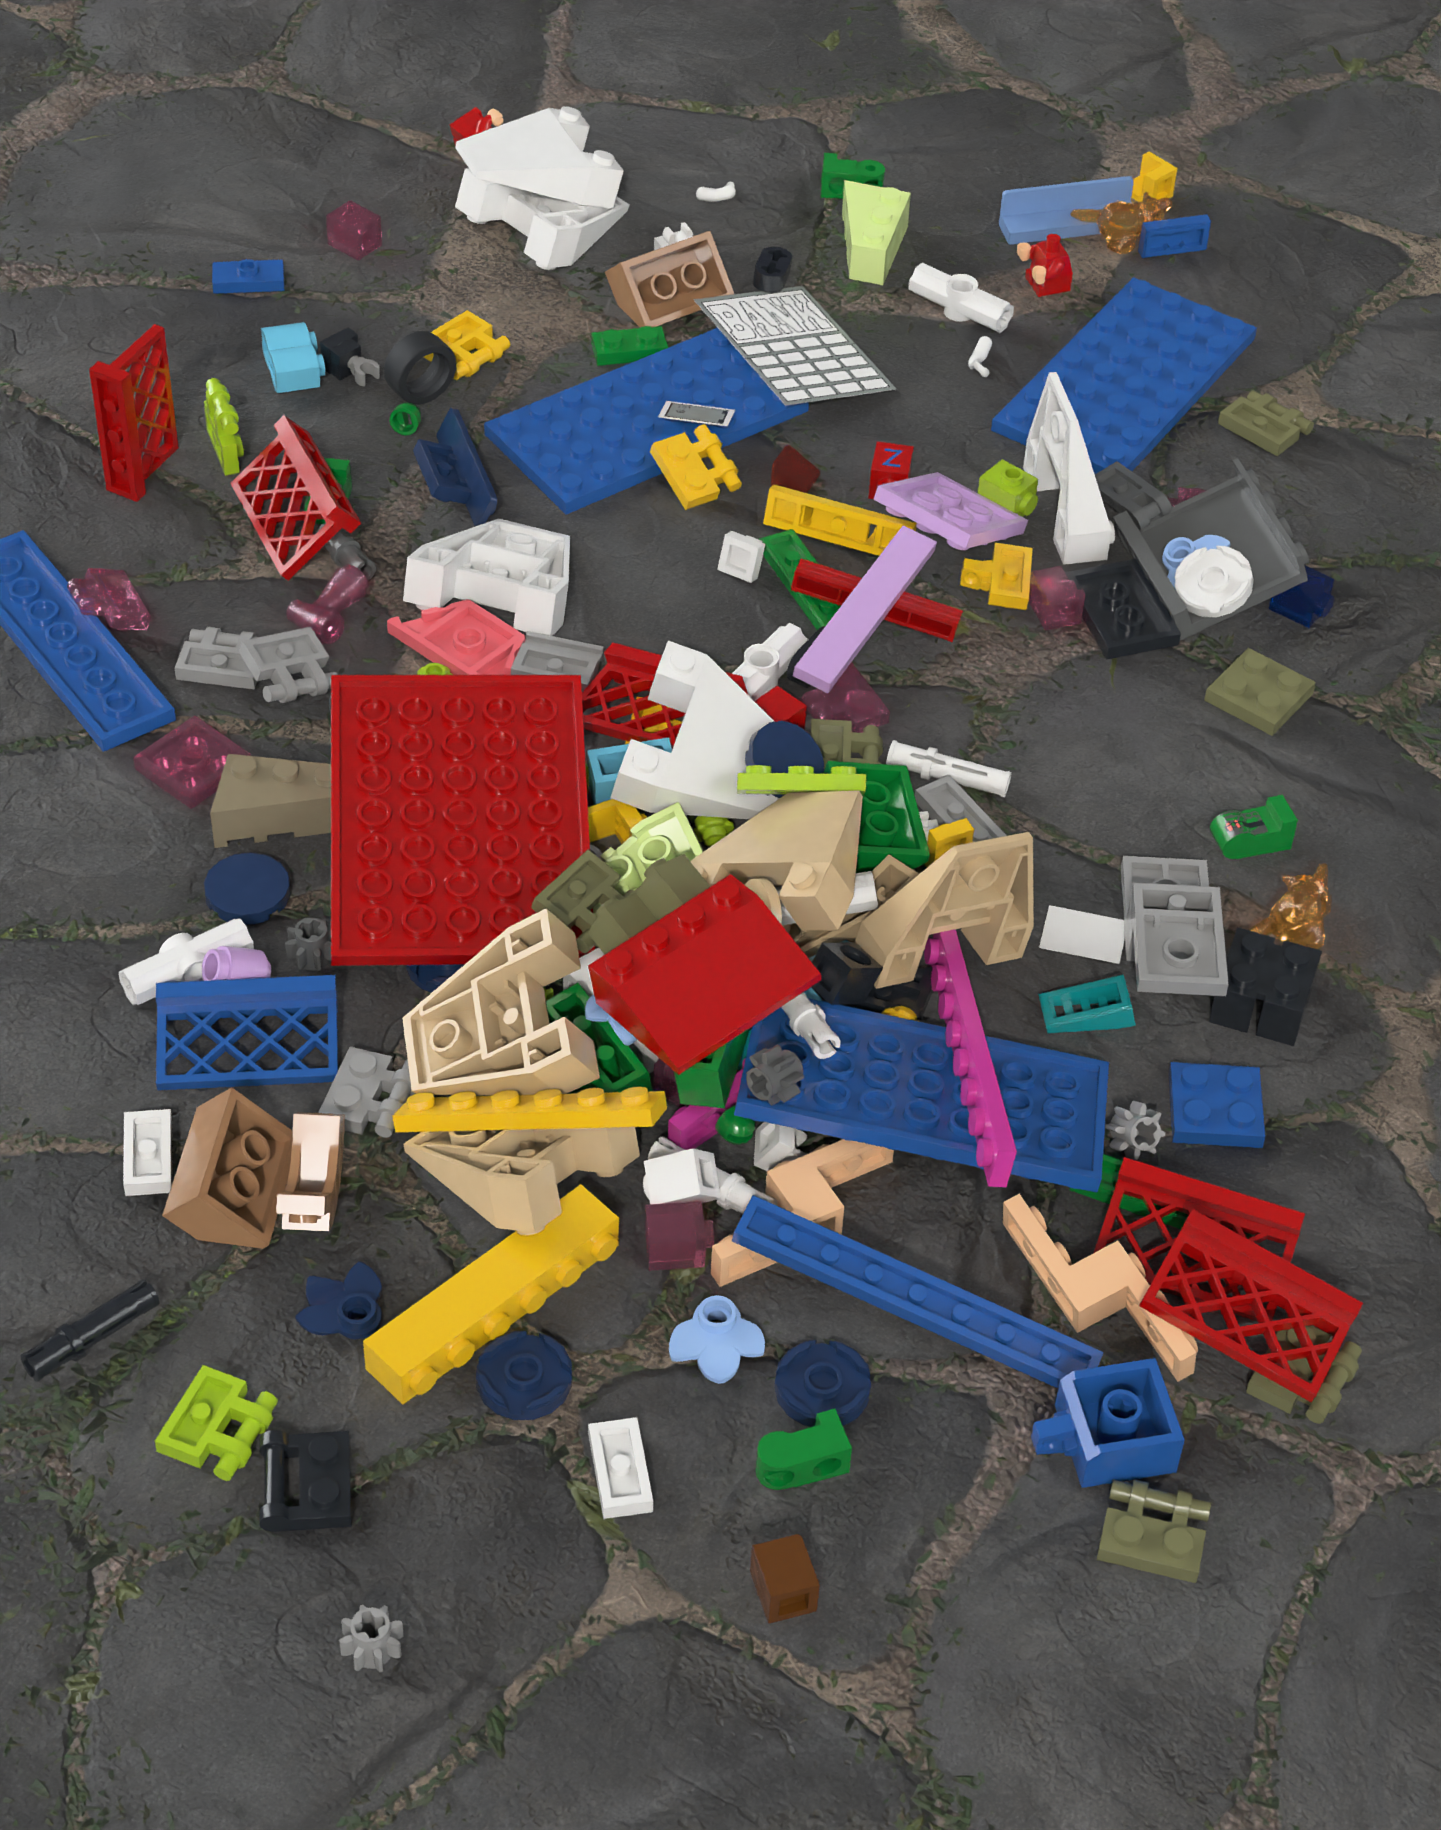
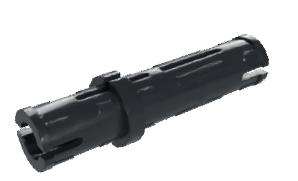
M142 1279L80 1320L75 1321L71 1325L64 1323L55 1330V1335L21 1354V1362L31 1378H34V1381L38 1382L70 1360L78 1361L85 1357V1351L94 1344L131 1323L140 1315L159 1306L160 1303L156 1291L150 1283L147 1284V1281Z

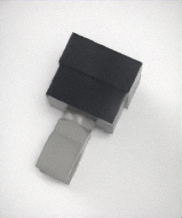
M349 327L320 342V354L324 358L325 371L335 376L338 380L341 381L353 374L355 382L360 386H365V374H371L376 379L380 378L379 364L374 360L361 357L358 334Z

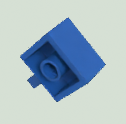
M1156 1358L1072 1371L1060 1379L1055 1403L1057 1413L1054 1414L1053 1418L1034 1422L1032 1427L1031 1439L1036 1455L1064 1453L1065 1456H1071L1082 1488L1109 1484L1113 1480L1128 1481L1176 1473L1185 1441Z

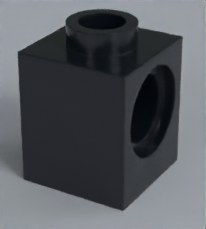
M855 942L822 943L812 960L813 965L821 973L822 980L813 985L812 988L831 1005L863 1004L883 967Z

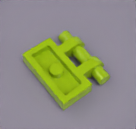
M211 378L206 382V401H204L207 432L225 476L240 473L238 457L244 456L240 435L236 434L239 430L237 424L239 417L235 408L229 405L230 395L227 388L217 378Z
M202 1365L155 1439L156 1452L200 1469L210 1453L219 1456L220 1460L213 1472L218 1478L230 1481L236 1470L245 1467L252 1455L250 1447L258 1434L266 1432L273 1421L271 1413L278 1400L273 1394L263 1391L255 1403L244 1399L248 1393L245 1380ZM231 1419L242 1423L234 1437L223 1434Z

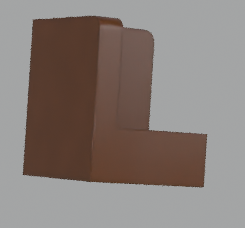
M795 1534L752 1545L750 1573L768 1624L817 1612L820 1584L802 1536Z

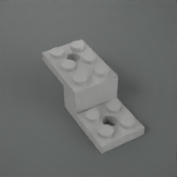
M1123 856L1121 879L1126 961H1135L1137 992L1226 996L1229 984L1220 887H1209L1207 860Z

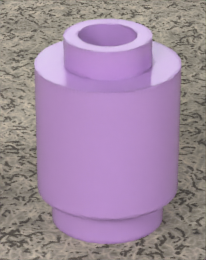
M220 946L217 949L209 950L204 956L202 976L204 981L270 978L271 965L265 953L261 950Z

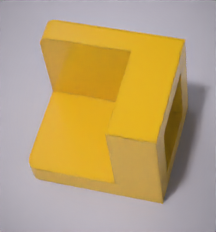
M1150 151L1146 152L1142 156L1140 176L1133 179L1131 198L1151 209L1155 206L1150 205H1159L1160 202L1173 197L1177 168Z

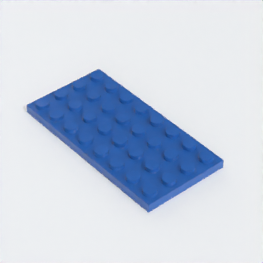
M1133 277L992 419L991 431L1026 446L1027 437L1048 374L1050 372H1057L1077 417L1094 475L1116 461L1133 471L1253 342L1257 327L1247 324L1238 318H1232L1215 311L1209 306L1200 305L1183 298L1177 293L1168 292L1151 285L1147 281Z
M715 328L484 423V434L566 515L662 474L661 469L650 453L654 442L684 432L692 444L699 442L694 434V430L705 423L658 417L666 401L735 410L728 426L706 424L710 432L716 434L722 443L721 448L808 412L809 402L785 406L718 328Z
M808 998L811 1003L821 1007L825 1013L826 1023L841 1041L840 1047L837 1048L828 1040L837 1052L829 1058L820 1059L815 1056L804 1037L794 1033L790 1027V1019L781 1007L752 1026L734 1111L735 1116L984 1169L977 1164V1141L975 1136L969 1134L968 1107L963 1106L961 1103L962 1084L960 1076H955L953 1072L954 1053L952 1047H947L946 1027L843 1005H831L829 1002ZM985 1036L1017 1150L1011 1174L1026 1179H1035L1097 1193L1102 1179L1109 1062ZM778 1044L782 1050H789L799 1058L803 1066L804 1078L795 1083L801 1092L800 1094L785 1103L779 1101L772 1106L768 1100H760L752 1094L747 1085L746 1072L755 1067L750 1061V1056L765 1047L769 1050Z

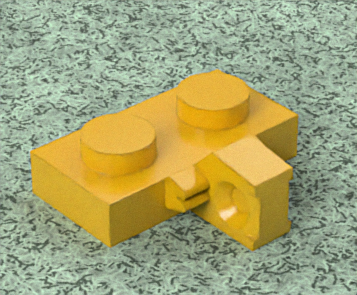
M995 542L992 560L980 561L964 558L960 585L975 590L989 591L988 605L1026 610L1029 600L1033 548Z

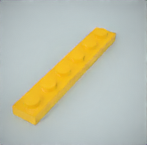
M631 1087L622 1092L604 1093V1090L601 1088H589L573 1094H561V1091L558 1089H547L539 1091L534 1095H518L517 1091L505 1090L497 1092L492 1096H476L474 1092L464 1091L453 1094L450 1097H434L432 1093L424 1092L408 1097L407 1101L392 1117L395 1132L653 1127L666 1111L667 1103L665 1091L648 1092V1089L645 1087Z

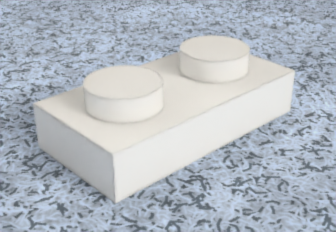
M170 1109L124 1112L123 1186L125 1196L170 1193L172 1187V1116Z
M637 1417L588 1424V1436L603 1519L653 1512V1497Z

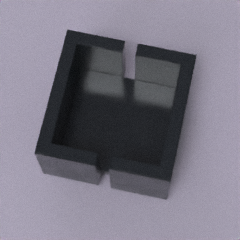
M1237 927L1226 959L1229 984L1226 996L1214 997L1209 1022L1247 1033L1255 1000H1264L1256 1036L1294 1046L1312 992L1322 951L1285 940L1282 946L1274 944L1275 937Z

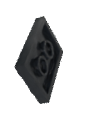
M1136 559L1064 572L1063 585L1107 660L1179 645L1181 633Z

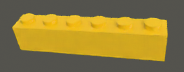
M580 1184L560 1199L562 1213L546 1224L544 1230L533 1235H520L515 1231L363 1341L365 1369L402 1405L416 1395L425 1394L434 1386L437 1379L454 1367L458 1368L466 1364L474 1352L487 1342L504 1335L510 1326L525 1314L536 1312L542 1307L546 1299L562 1287H569L574 1284L582 1272L594 1263L609 1258L619 1245V1217Z

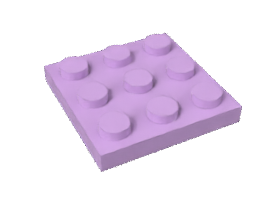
M938 472L878 485L874 500L885 505L886 511L890 514L916 522L918 529L927 533L939 534L947 539L948 545L959 550H968L975 546L987 545L990 542L1006 540L1009 537L1021 535L1024 533L1028 522L1027 519Z

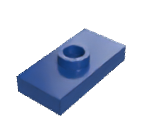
M1206 214L1143 222L1138 252L1142 258L1206 250L1211 220Z
M245 259L241 261L212 262L213 293L284 291L283 260L254 261Z

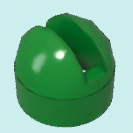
M402 403L396 406L391 413L390 425L398 434L411 435L421 423V412L412 403ZM408 414H410L412 424H408Z
M735 1105L719 1117L715 1130L727 1142L733 1145H741L747 1143L752 1138L755 1130V1121L735 1116Z

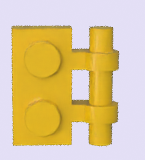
M468 310L431 332L437 335L453 351L456 357V372L453 377L455 380L463 376L470 377L479 371L481 365L498 360L502 357L503 352L510 348V341L506 336L502 335L497 339L492 338L493 325ZM474 348L477 349L473 354L469 352ZM434 353L424 356V358L432 362Z
M706 424L700 425L694 430V434L699 442L692 444L684 432L654 442L650 453L685 510L718 499L720 493L718 484L725 483L730 492L736 491L742 486V482L737 476L738 469L732 460L726 458L721 450L722 443L716 434L710 432ZM709 457L715 468L708 470L702 458Z

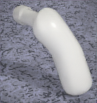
M730 181L726 186L717 189L699 187L696 191V197L701 201L708 202L729 200L736 194L735 184Z
M987 336L979 339L974 352L968 360L969 368H975L982 377H987L990 374L989 370L980 364L987 358L992 346V340Z

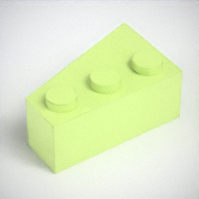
M844 180L842 219L845 227L844 236L847 245L846 254L849 279L878 285L884 284L908 228L911 193L899 191L893 187L884 188Z

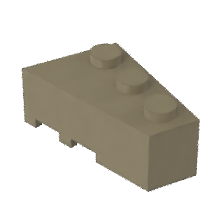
M228 754L210 812L214 848L228 847V840L254 837V843L268 841L267 835L293 832L294 838L331 833V764Z

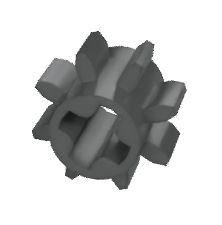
M313 917L303 918L296 924L295 928L288 927V941L285 942L286 957L290 959L297 957L298 969L319 971L329 963V960L331 961V930L327 931V920Z
M777 1044L769 1050L765 1047L749 1057L755 1067L746 1072V1080L750 1091L755 1097L764 1101L768 1100L769 1104L773 1106L779 1101L785 1103L801 1093L795 1083L804 1078L803 1066L793 1052L782 1050L780 1045Z

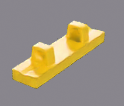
M773 485L769 488L763 521L765 525L783 530L793 529L801 535L880 556L903 525L914 531L917 528L916 523L778 485ZM870 525H876L873 533L868 538Z

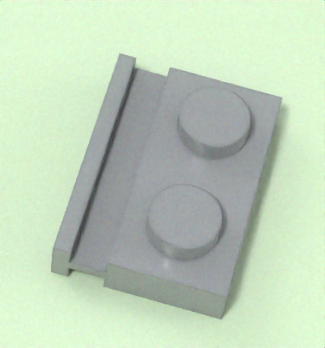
M527 631L525 643H522L511 667V675H581L583 692L599 671V664L604 659V646Z

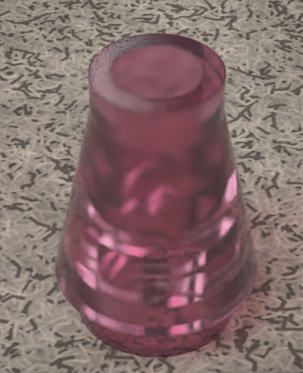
M347 564L343 568H337L318 599L312 604L314 611L322 619L329 621L334 615L365 597V590L369 587L367 578L353 565Z
M294 600L287 609L288 620L295 623L300 629L311 627L321 644L336 642L344 631V619L334 607Z

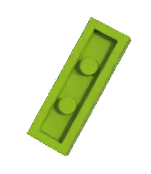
M753 765L746 766V773H737V794L785 795L792 792L860 791L864 795L866 791V774H856V767L850 766L831 767V774H814V767L790 766L788 767V773H771V766Z

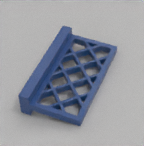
M335 975L156 983L157 1090L334 1081L338 1072V997ZM328 1013V1023L316 1034H313L300 1023L309 1014ZM264 1016H277L285 1022L271 1036H268L255 1025ZM219 1018H233L240 1024L225 1039L211 1028ZM188 1020L195 1027L179 1041L167 1031V1021ZM292 1029L307 1040L293 1055L278 1044ZM247 1031L262 1042L248 1057L233 1046ZM204 1033L217 1046L201 1059L188 1046ZM327 1036H328V1045H327L325 1042H323V1040H324ZM167 1043L172 1046V1048L169 1049L168 1051H167ZM316 1047L328 1057L329 1068L309 1069L301 1060ZM270 1049L285 1060L276 1070L264 1071L255 1064ZM225 1051L240 1063L231 1072L218 1073L210 1066ZM180 1053L195 1065L184 1075H167V1065Z

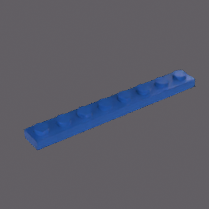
M752 1195L732 1237V1242L1056 1388L1059 1387L1060 1379L1072 1371L1098 1367L1104 1353Z

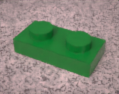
M643 326L624 330L610 329L591 333V345L597 366L632 363L668 348L662 326Z

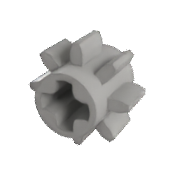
M1132 1101L1130 1110L1116 1106L1114 1108L1116 1114L1111 1122L1105 1125V1128L1110 1130L1113 1137L1109 1146L1119 1151L1124 1150L1126 1157L1135 1160L1139 1159L1141 1150L1155 1154V1146L1166 1133L1161 1130L1157 1122L1161 1117V1113L1151 1109L1146 1110V1104L1138 1101Z
M360 1605L359 1611L353 1616L352 1620L349 1618L342 1619V1633L344 1637L339 1640L341 1656L353 1654L356 1671L364 1667L368 1669L376 1668L379 1672H382L383 1665L389 1661L390 1657H401V1644L398 1640L403 1637L402 1621H389L388 1606L384 1605L378 1609L366 1608L364 1605Z

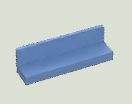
M1131 176L1005 190L1002 193L999 227L1009 245L1022 242L1045 241L1049 234H1057L1062 239L1138 230L1140 217L1131 203L1134 180Z

